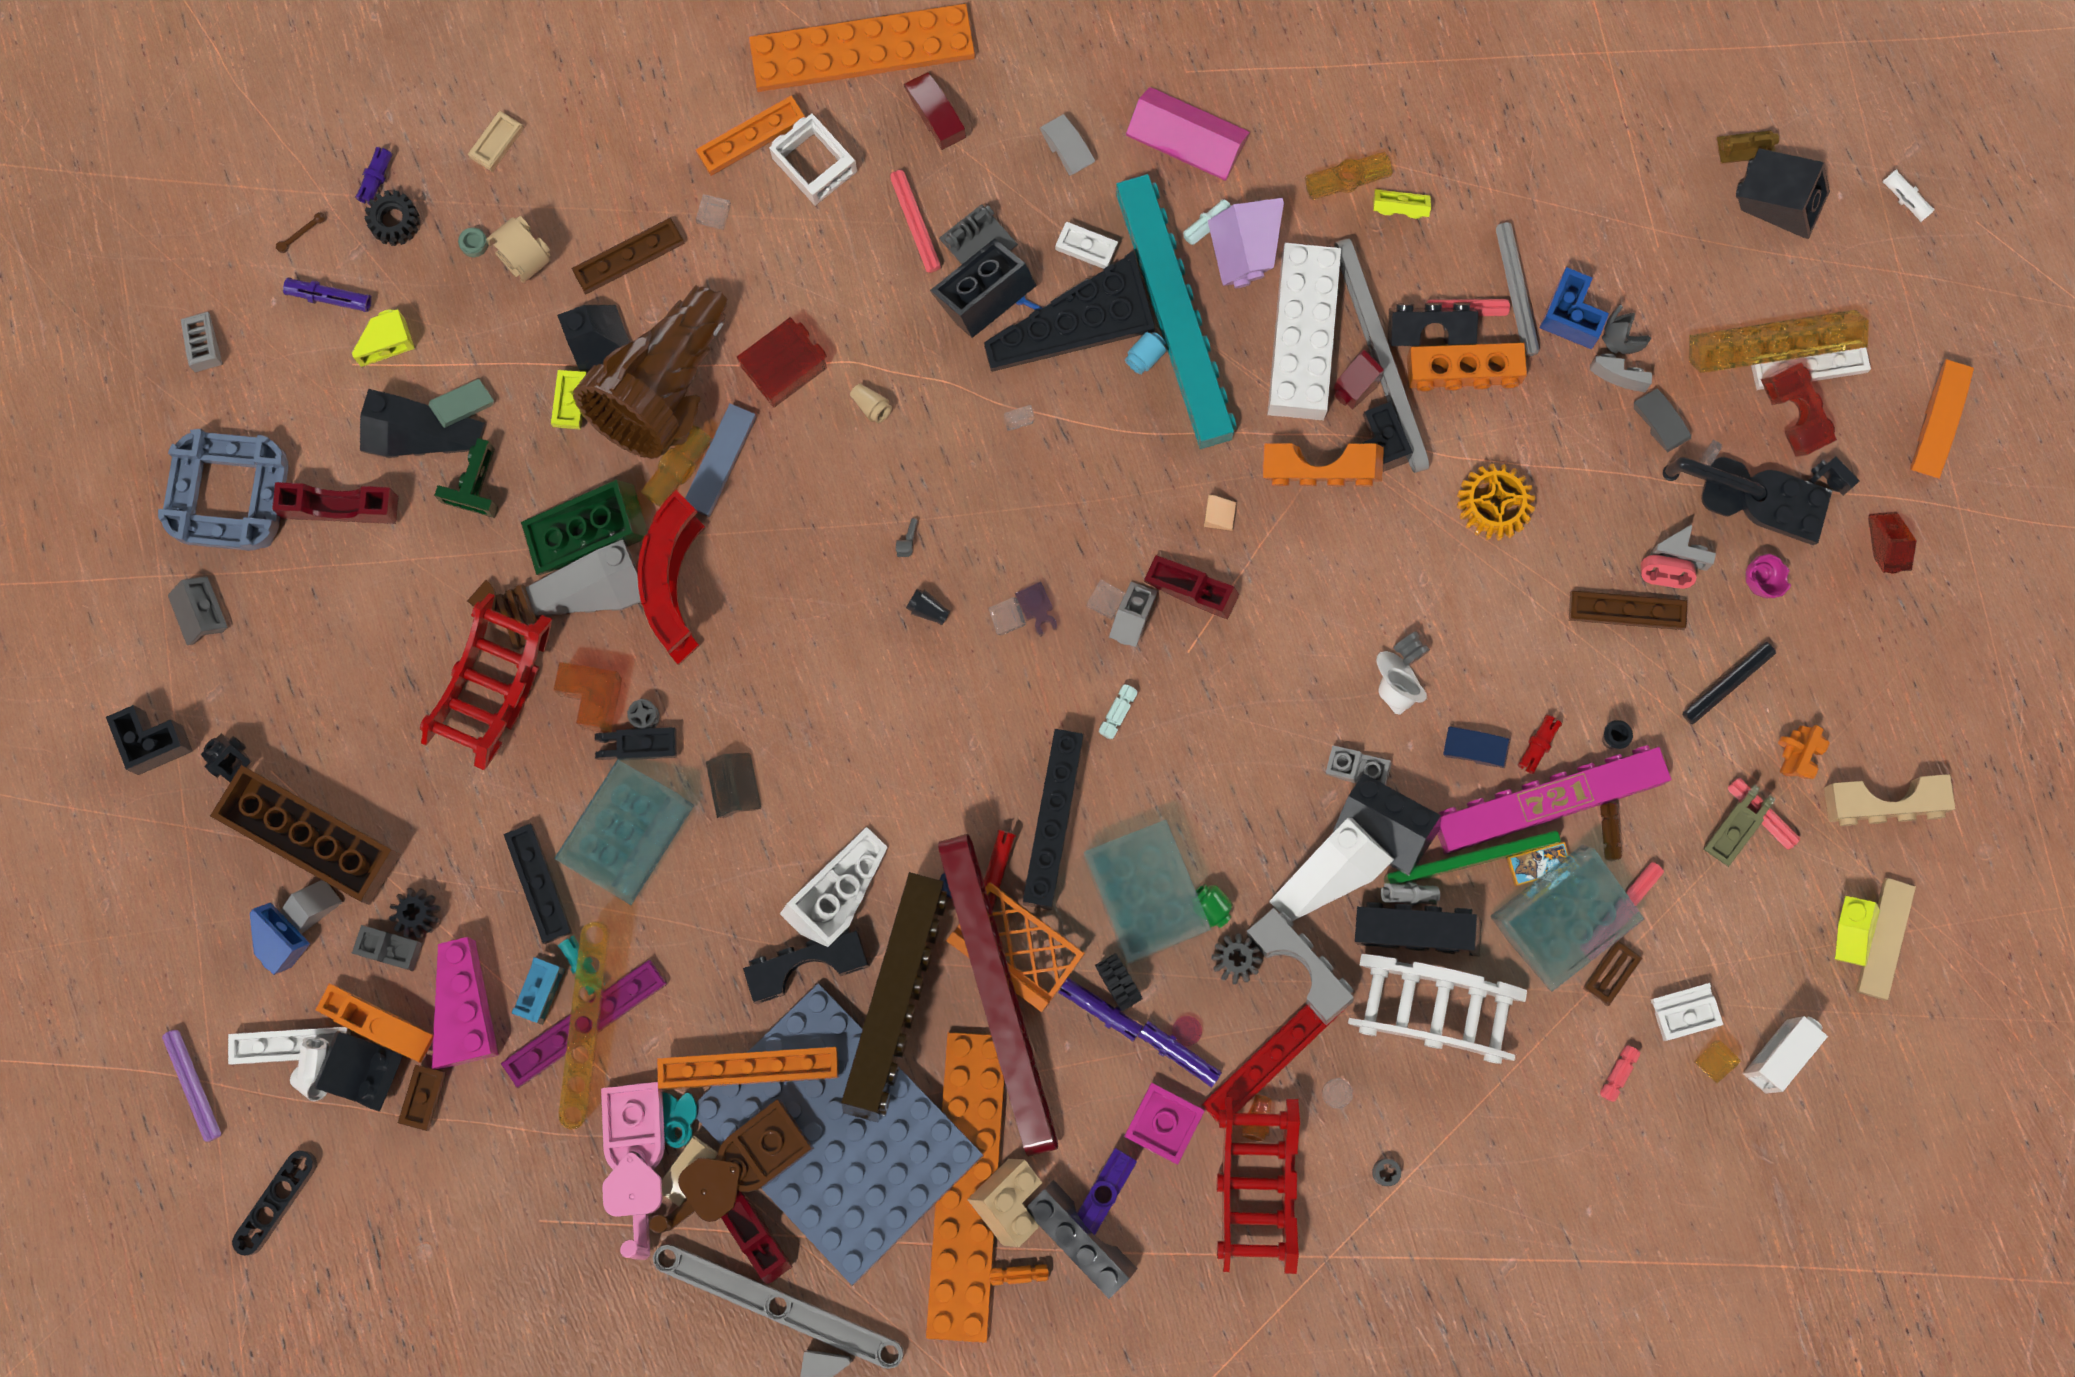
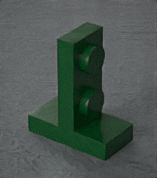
M478 438L475 446H471L468 453V468L466 472L461 474L458 486L460 491L437 485L434 496L440 503L495 518L498 510L496 504L492 500L479 497L495 450L489 441Z

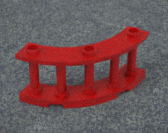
M675 490L658 509L652 519L653 522L647 535L644 536L638 561V589L641 604L651 629L673 660L680 665L699 647V644L686 627L680 612L677 588L678 577L686 552L705 526L695 517L697 514L696 509Z
M491 593L481 602L478 601L475 604L471 614L474 619L462 657L453 666L451 672L452 679L438 704L430 715H425L420 725V730L423 731L421 744L427 745L435 734L443 736L473 749V753L476 754L474 766L482 770L487 768L503 745V742L499 741L505 728L512 729L524 706L539 670V666L534 665L538 652L545 651L552 624V619L541 615L535 624L527 625L492 610L494 594ZM490 621L523 635L524 639L527 640L524 652L520 654L484 639L488 622ZM479 650L516 664L518 670L513 683L506 684L473 670L472 667ZM467 680L504 695L505 701L498 713L492 714L457 699ZM451 709L488 724L489 729L483 737L477 739L444 725L443 722Z
M1226 1097L1225 1110H1219V1128H1224L1222 1174L1217 1173L1216 1178L1217 1192H1222V1241H1217V1259H1223V1272H1229L1231 1257L1278 1258V1261H1284V1274H1297L1299 1248L1294 1200H1297L1295 1154L1298 1155L1300 1129L1298 1099H1286L1285 1111H1280L1279 1114L1233 1113L1232 1097ZM1232 1125L1279 1126L1280 1129L1284 1130L1283 1141H1278V1144L1231 1142ZM1231 1155L1277 1156L1278 1159H1283L1282 1175H1277V1178L1230 1177ZM1230 1189L1277 1190V1193H1282V1210H1277V1213L1230 1212ZM1230 1224L1277 1225V1229H1282L1283 1242H1278V1245L1231 1244Z

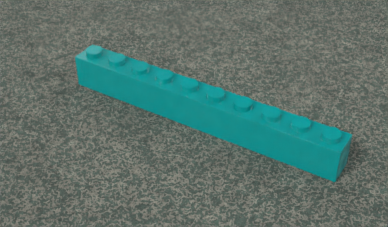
M1149 174L1116 183V197L1162 337L1166 342L1165 346L1199 449L1231 441L1234 430H1237L1236 421L1233 413L1228 414L1225 404H1228V397L1224 387L1219 388L1216 379L1220 377L1216 362L1210 361L1208 352H1211L1210 343L1207 335L1202 336L1199 327L1202 326V319L1198 309L1193 310L1191 301L1194 300L1190 284L1185 285L1182 275H1185V268L1182 259L1176 258L1174 252L1177 249L1173 233L1168 234L1166 228L1168 217L1165 209L1159 207L1157 199H1160L1157 184L1156 182L1151 183Z

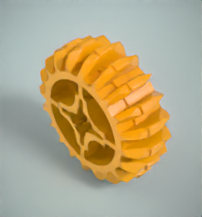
M1493 463L1489 465L1488 471L1483 466H1480L1477 470L1478 474L1470 472L1468 475L1469 480H1463L1461 487L1464 490H1459L1457 493V497L1461 499L1457 503V508L1464 510L1459 515L1460 519L1469 518L1466 528L1469 529L1473 525L1477 527L1474 533L1475 536H1479L1484 531L1486 532V540H1490L1493 533H1495L1498 541L1502 540L1504 533L1508 538H1512L1514 530L1520 533L1524 529L1523 524L1530 522L1531 518L1528 514H1532L1535 510V507L1530 505V503L1534 502L1535 496L1527 494L1532 490V485L1523 486V482L1526 480L1524 475L1519 478L1515 477L1517 473L1516 468H1513L1508 473L1506 472V465L1502 464L1499 471H1497ZM1485 483H1489L1487 494L1474 499L1475 489ZM1501 484L1508 487L1513 493L1504 491ZM1493 496L1498 499L1497 501L1501 502L1499 507L1494 505L1495 502L1491 503ZM1517 505L1516 516L1503 522L1504 510ZM1478 511L1486 512L1491 520L1483 517Z

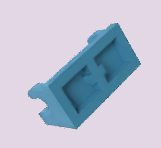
M534 957L523 988L511 1013L543 1025L565 969Z

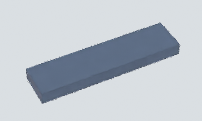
M729 404L685 497L698 513L710 517L755 422L756 414Z

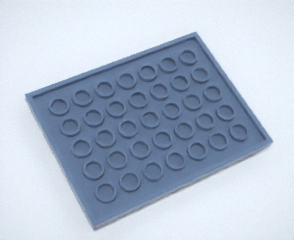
M818 983L748 1052L837 1047L839 1078L712 1086L696 1102V1119L722 1145L727 1137L775 1100L780 1099L814 1149L762 1188V1190L853 1286L984 1155L899 1067L897 1068L899 1072L895 1086H889L887 1093H890L889 1098H891L886 1116L880 1115L878 1123L843 1113L841 1101L863 1029Z

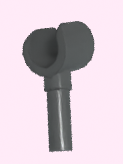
M911 519L906 540H896L897 557H909L912 555L913 536L918 523L917 519Z

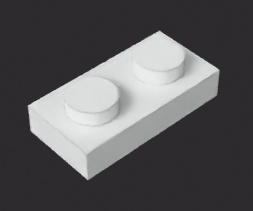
M1066 222L1056 243L1055 250L1104 269L1110 265L1118 246V241Z

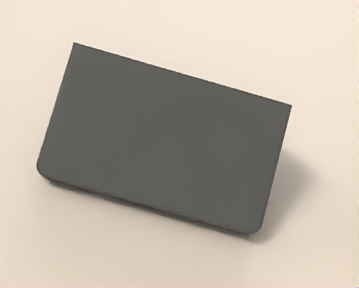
M208 577L181 580L168 594L170 604L187 645H193L203 635L223 633L228 628Z

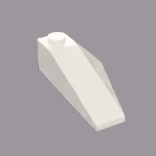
M1347 818L1269 902L1280 913L1283 911L1294 921L1374 881L1395 859L1353 818Z
M866 827L785 905L780 915L801 935L829 947L850 926L869 883L886 852L887 846Z

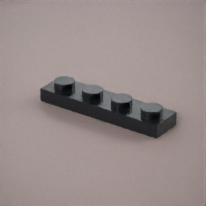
M530 823L503 834L542 943L547 944L572 934L533 824Z

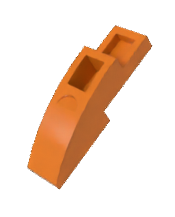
M330 983L315 1009L333 1019L334 1022L420 1063L433 1041V1034Z

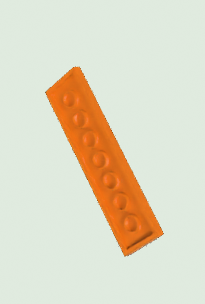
M966 4L749 37L757 92L975 59Z

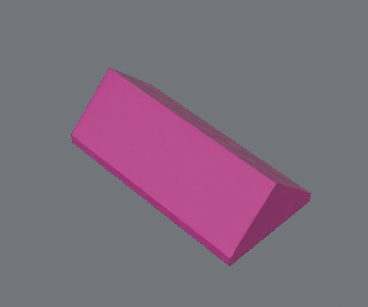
M1149 87L1138 99L1126 132V136L1224 181L1227 180L1250 134L1247 130L1152 87Z

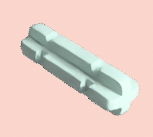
M1122 685L1118 693L1120 697L1115 698L1105 717L1107 721H1103L1099 728V733L1108 739L1115 737L1118 731L1117 725L1120 726L1131 707L1129 702H1133L1137 695V690L1132 686Z

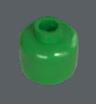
M1204 884L1189 897L1191 902L1189 906L1190 913L1205 928H1212L1214 926L1221 928L1232 917L1229 913L1233 903L1217 885L1207 886Z

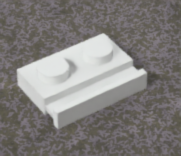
M1710 983L1651 999L1663 1041L1723 1025L1715 997L1710 989Z

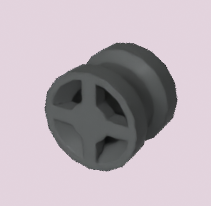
M1417 631L1411 633L1393 647L1396 653H1401L1403 656V663L1406 667L1430 651L1429 647L1423 645L1419 640L1420 635Z
M645 699L634 701L627 711L628 719L636 729L655 728L660 720L658 709Z

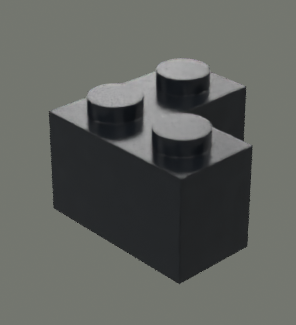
M134 705L106 716L125 769L134 774H143L193 752L183 725L173 720H168L151 727L146 711Z

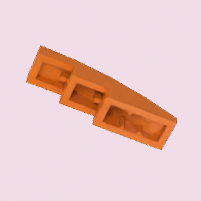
M1945 359L1925 411L1927 416L1917 440L1919 445L1910 470L1940 479L1962 415L1974 367Z

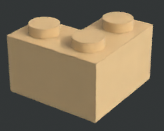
M1008 1159L967 1199L1003 1246L1020 1247L1040 1227L1022 1203L1042 1184V1181L1024 1159Z

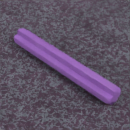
M171 1030L165 1033L162 1039L203 1140L205 1142L213 1141L221 1136L220 1129L180 1031Z

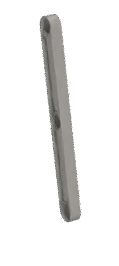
M1349 238L1335 242L1334 248H1341L1340 269L1371 357L1384 369L1380 382L1387 402L1391 401L1413 451L1409 465L1414 473L1429 469L1428 456L1354 246Z
M663 1245L653 1255V1263L656 1269L667 1275L887 1369L895 1368L903 1359V1348L897 1341L677 1246ZM666 1249L673 1251L676 1256L674 1265L668 1268L661 1265L659 1260L660 1254ZM775 1297H780L786 1302L787 1308L782 1315H775L770 1310V1302ZM887 1345H892L898 1350V1359L893 1363H886L881 1357V1351Z

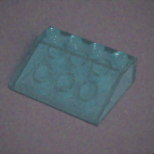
M617 760L554 859L629 905H632L694 805L677 792Z
M1167 820L1083 852V859L1126 965L1153 956L1211 930Z
M1581 845L1490 916L1508 942L1551 992L1645 920L1596 850L1585 845Z

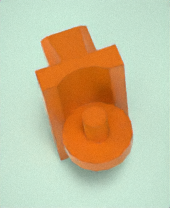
M1818 725L1813 727L1799 726L1798 731L1793 730L1790 737H1780L1778 744L1785 748L1782 754L1785 761L1780 773L1785 776H1798L1804 779H1814L1819 768L1817 764L1810 761L1813 753L1815 755H1823L1830 744L1822 736L1823 728Z

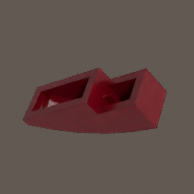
M928 72L904 83V88L941 150L966 138L965 128L958 115Z
M1155 555L1144 578L1145 583L1194 607L1227 620L1240 595L1235 586L1212 579L1205 572Z
M737 1191L734 1208L721 1217L741 1251L748 1257L761 1280L769 1285L793 1266L743 1192Z

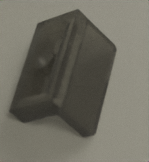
M750 753L722 754L706 761L717 818H726L742 811L761 809Z

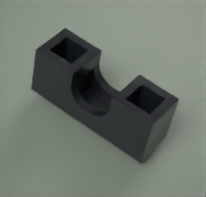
M1398 303L1396 308H1389L1388 343L1391 346H1420L1421 332L1431 323H1439L1443 326L1444 342L1448 346L1477 345L1478 311L1474 307H1470V303H1453V308H1442L1441 303H1425V308H1414V304Z

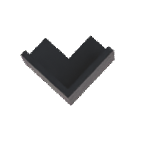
M1391 401L1364 411L1363 417L1373 438L1359 444H1378L1384 447L1383 472L1408 463L1413 451Z

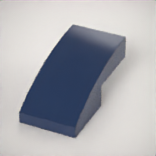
M1448 727L1443 755L1448 758L1474 761L1480 765L1505 768L1510 739L1468 729Z

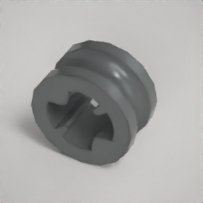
M1382 1159L1374 1164L1372 1175L1378 1184L1393 1186L1401 1178V1168L1392 1159ZM1384 1164H1389L1388 1168L1394 1169V1175H1391L1389 1177L1390 1181L1387 1182L1384 1181L1385 1177H1380L1379 1171L1384 1170Z

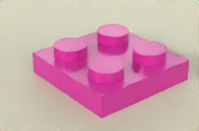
M1151 1083L1124 1137L1178 1165L1205 1110Z

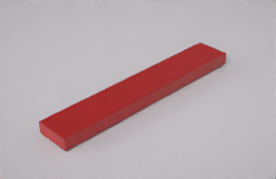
M1306 1004L1201 1106L1219 1124V1110H1225L1226 1097H1232V1112L1237 1113L1330 1023L1325 1025Z

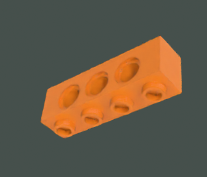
M1524 343L1410 347L1407 354L1409 388H1417V391L1421 392L1431 391L1436 387H1445L1449 391L1459 390L1462 386H1473L1474 389L1478 390L1490 388L1491 385L1515 388L1522 384L1527 376ZM1488 364H1498L1501 368V371H1492L1489 368ZM1439 365L1444 369L1445 373L1437 374L1432 370L1431 366ZM1460 365H1470L1473 372L1466 373L1462 371Z

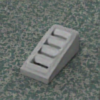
M205 312L181 319L189 367L196 373L223 365L210 313ZM204 321V326L194 329L190 328V325ZM204 331L206 333V335L199 336L196 338H193L192 336L194 334L201 333ZM207 341V344L195 347V344ZM209 351L208 354L197 356V353Z

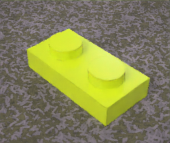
M1375 189L1373 211H1378L1383 215H1393L1394 213L1406 214V216L1414 219L1422 218V216L1429 217L1431 198L1429 195Z
M558 370L551 418L552 427L581 430L583 415L575 404L573 391L587 374L586 372Z

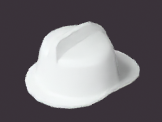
M1388 651L1380 652L1377 655L1376 662L1382 674L1378 689L1379 695L1395 714L1400 715L1415 702H1424L1427 699V693L1420 685L1410 666L1406 667L1401 657Z

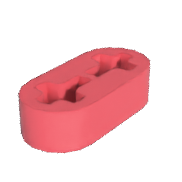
M1650 555L1641 562V576L1647 583L1686 589L1696 582V567L1691 561Z

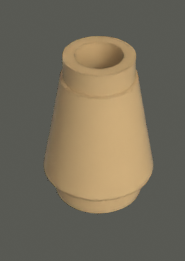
M858 384L852 389L850 396L869 421L881 423L889 416L892 406L887 398L862 384Z

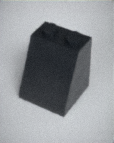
M1759 148L1755 158H1751L1748 163L1747 176L1744 182H1740L1736 190V198L1739 201L1741 211L1802 238L1809 239L1830 193L1825 164L1817 160Z

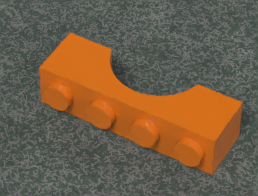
M1264 443L1263 478L1272 481L1273 486H1289V481H1300V486H1317V481H1327V486L1343 487L1345 482H1355V486L1372 487L1373 482H1382L1384 447L1378 444H1348L1338 460L1327 466L1318 467L1312 466L1307 462L1299 446L1292 443Z

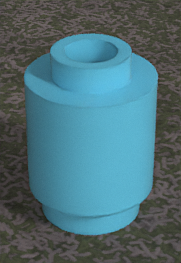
M1145 332L1127 352L1128 356L1125 358V362L1138 374L1149 371L1165 354V340L1155 332L1152 334Z

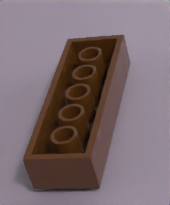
M243 765L238 769L210 817L368 905L372 903L401 855Z

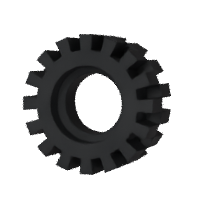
M389 190L384 191V197L380 193L376 194L375 196L378 200L375 202L370 199L368 203L371 208H365L368 216H364L367 226L377 240L380 239L386 245L389 242L391 246H396V241L401 245L405 244L404 238L406 237L409 240L413 239L411 232L417 234L419 229L416 225H420V219L418 218L420 215L412 201L405 194L401 195L399 191L395 190L393 195ZM393 209L401 211L402 220L399 224L393 227H387L383 224V216L388 211Z
M1116 953L1095 965L1103 982L1122 1012L1143 999Z

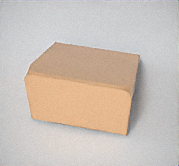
M1209 495L1204 527L1232 531L1236 502L1215 495Z

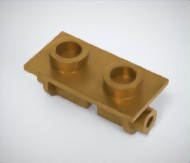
M1770 130L1716 137L1721 164L1749 161L1751 158H1755L1759 148L1776 152L1775 145L1779 144L1778 133H1773Z

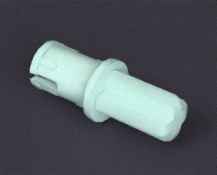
M1222 199L1207 213H1201L1200 219L1183 232L1184 239L1190 245L1198 242L1210 232L1208 220L1231 206L1230 203Z

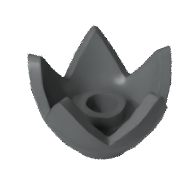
M1620 304L1608 318L1604 327L1606 334L1602 336V339L1614 354L1618 352L1632 354L1642 351L1648 346L1652 338L1649 336H1629L1635 313L1617 317L1623 308Z

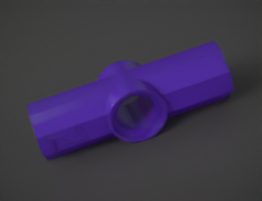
M1114 1148L1077 1212L1082 1222L1094 1235H1096L1137 1163L1135 1159ZM1100 1186H1107L1112 1191V1197L1106 1203H1101L1095 1198V1190Z

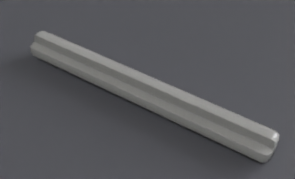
M1509 222L1501 223L1496 227V234L1520 342L1525 345V356H1534L1538 354L1540 349L1512 224Z

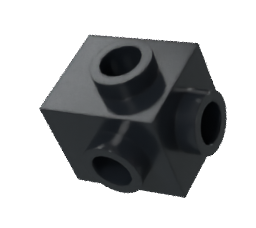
M222 733L217 738L211 739L201 753L207 762L204 767L215 777L218 778L221 775L229 782L232 781L241 765L247 767L252 761L244 752L247 747L234 736L229 739Z

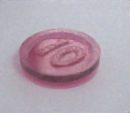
M1183 1016L1174 1023L1172 1035L1176 1037V1041L1181 1043V1045L1192 1046L1201 1038L1202 1027L1195 1018Z

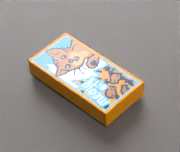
M1565 842L1506 858L1515 886L1573 870Z

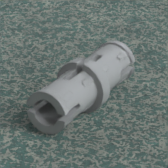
M1407 882L1405 884L1385 883L1384 887L1381 888V897L1384 902H1402L1412 906L1419 903L1435 905L1440 900V890L1437 886H1420L1414 882Z

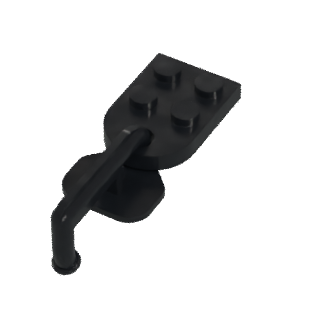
M1681 457L1663 469V477L1668 481L1676 480L1681 472L1705 480L1701 500L1704 507L1711 512L1729 517L1743 510L1748 519L1760 527L1810 545L1819 543L1833 490L1777 470H1765L1751 477L1743 463L1726 457L1715 459L1710 466Z

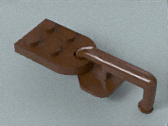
M780 1099L775 1100L727 1137L719 1148L717 1160L698 1158L680 1173L678 1184L687 1201L666 1217L662 1215L653 1216L649 1222L650 1229L655 1233L671 1231L695 1212L704 1221H717L734 1208L737 1191L751 1192L764 1188L811 1152L814 1147Z

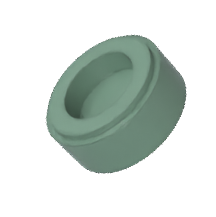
M467 228L462 231L458 238L460 249L469 257H479L488 248L487 237L478 228Z

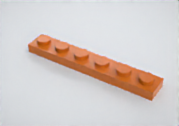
M825 1047L657 1058L658 1089L839 1078L838 1048Z

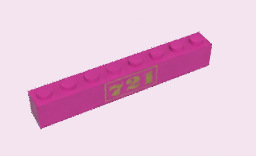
M1649 745L1632 750L1633 755L1622 758L1621 754L1604 759L1606 764L1595 767L1594 763L1578 767V773L1567 776L1566 772H1561L1550 776L1551 782L1540 785L1538 780L1522 785L1523 790L1513 794L1511 789L1494 794L1495 799L1484 802V799L1480 798L1468 802V808L1457 811L1456 807L1440 811L1441 822L1437 835L1444 855L1665 785L1672 779L1660 747L1650 750Z

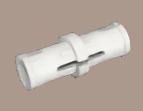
M1897 169L1882 181L1900 199L1898 203L1901 206L1904 204L1920 222L1935 210L1918 193L1919 189L1916 186L1912 187Z

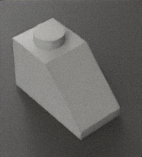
M1130 582L1118 608L1109 638L1115 639L1121 644L1136 647L1158 591Z

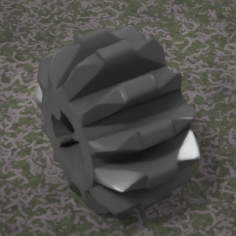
M1239 933L1235 935V943H1232L1228 935L1224 936L1223 939L1227 948L1220 943H1216V950L1222 954H1212L1211 960L1221 961L1220 964L1213 967L1214 972L1224 969L1225 972L1221 976L1223 981L1228 978L1229 974H1232L1233 985L1238 983L1239 975H1241L1245 983L1249 982L1250 978L1247 971L1253 975H1257L1259 972L1251 964L1262 963V958L1252 957L1253 954L1260 951L1259 946L1249 949L1248 946L1251 944L1252 938L1248 937L1244 944H1242L1241 934ZM1234 952H1239V957L1244 958V963L1240 962L1239 967L1234 966V961L1229 960V955L1233 956Z

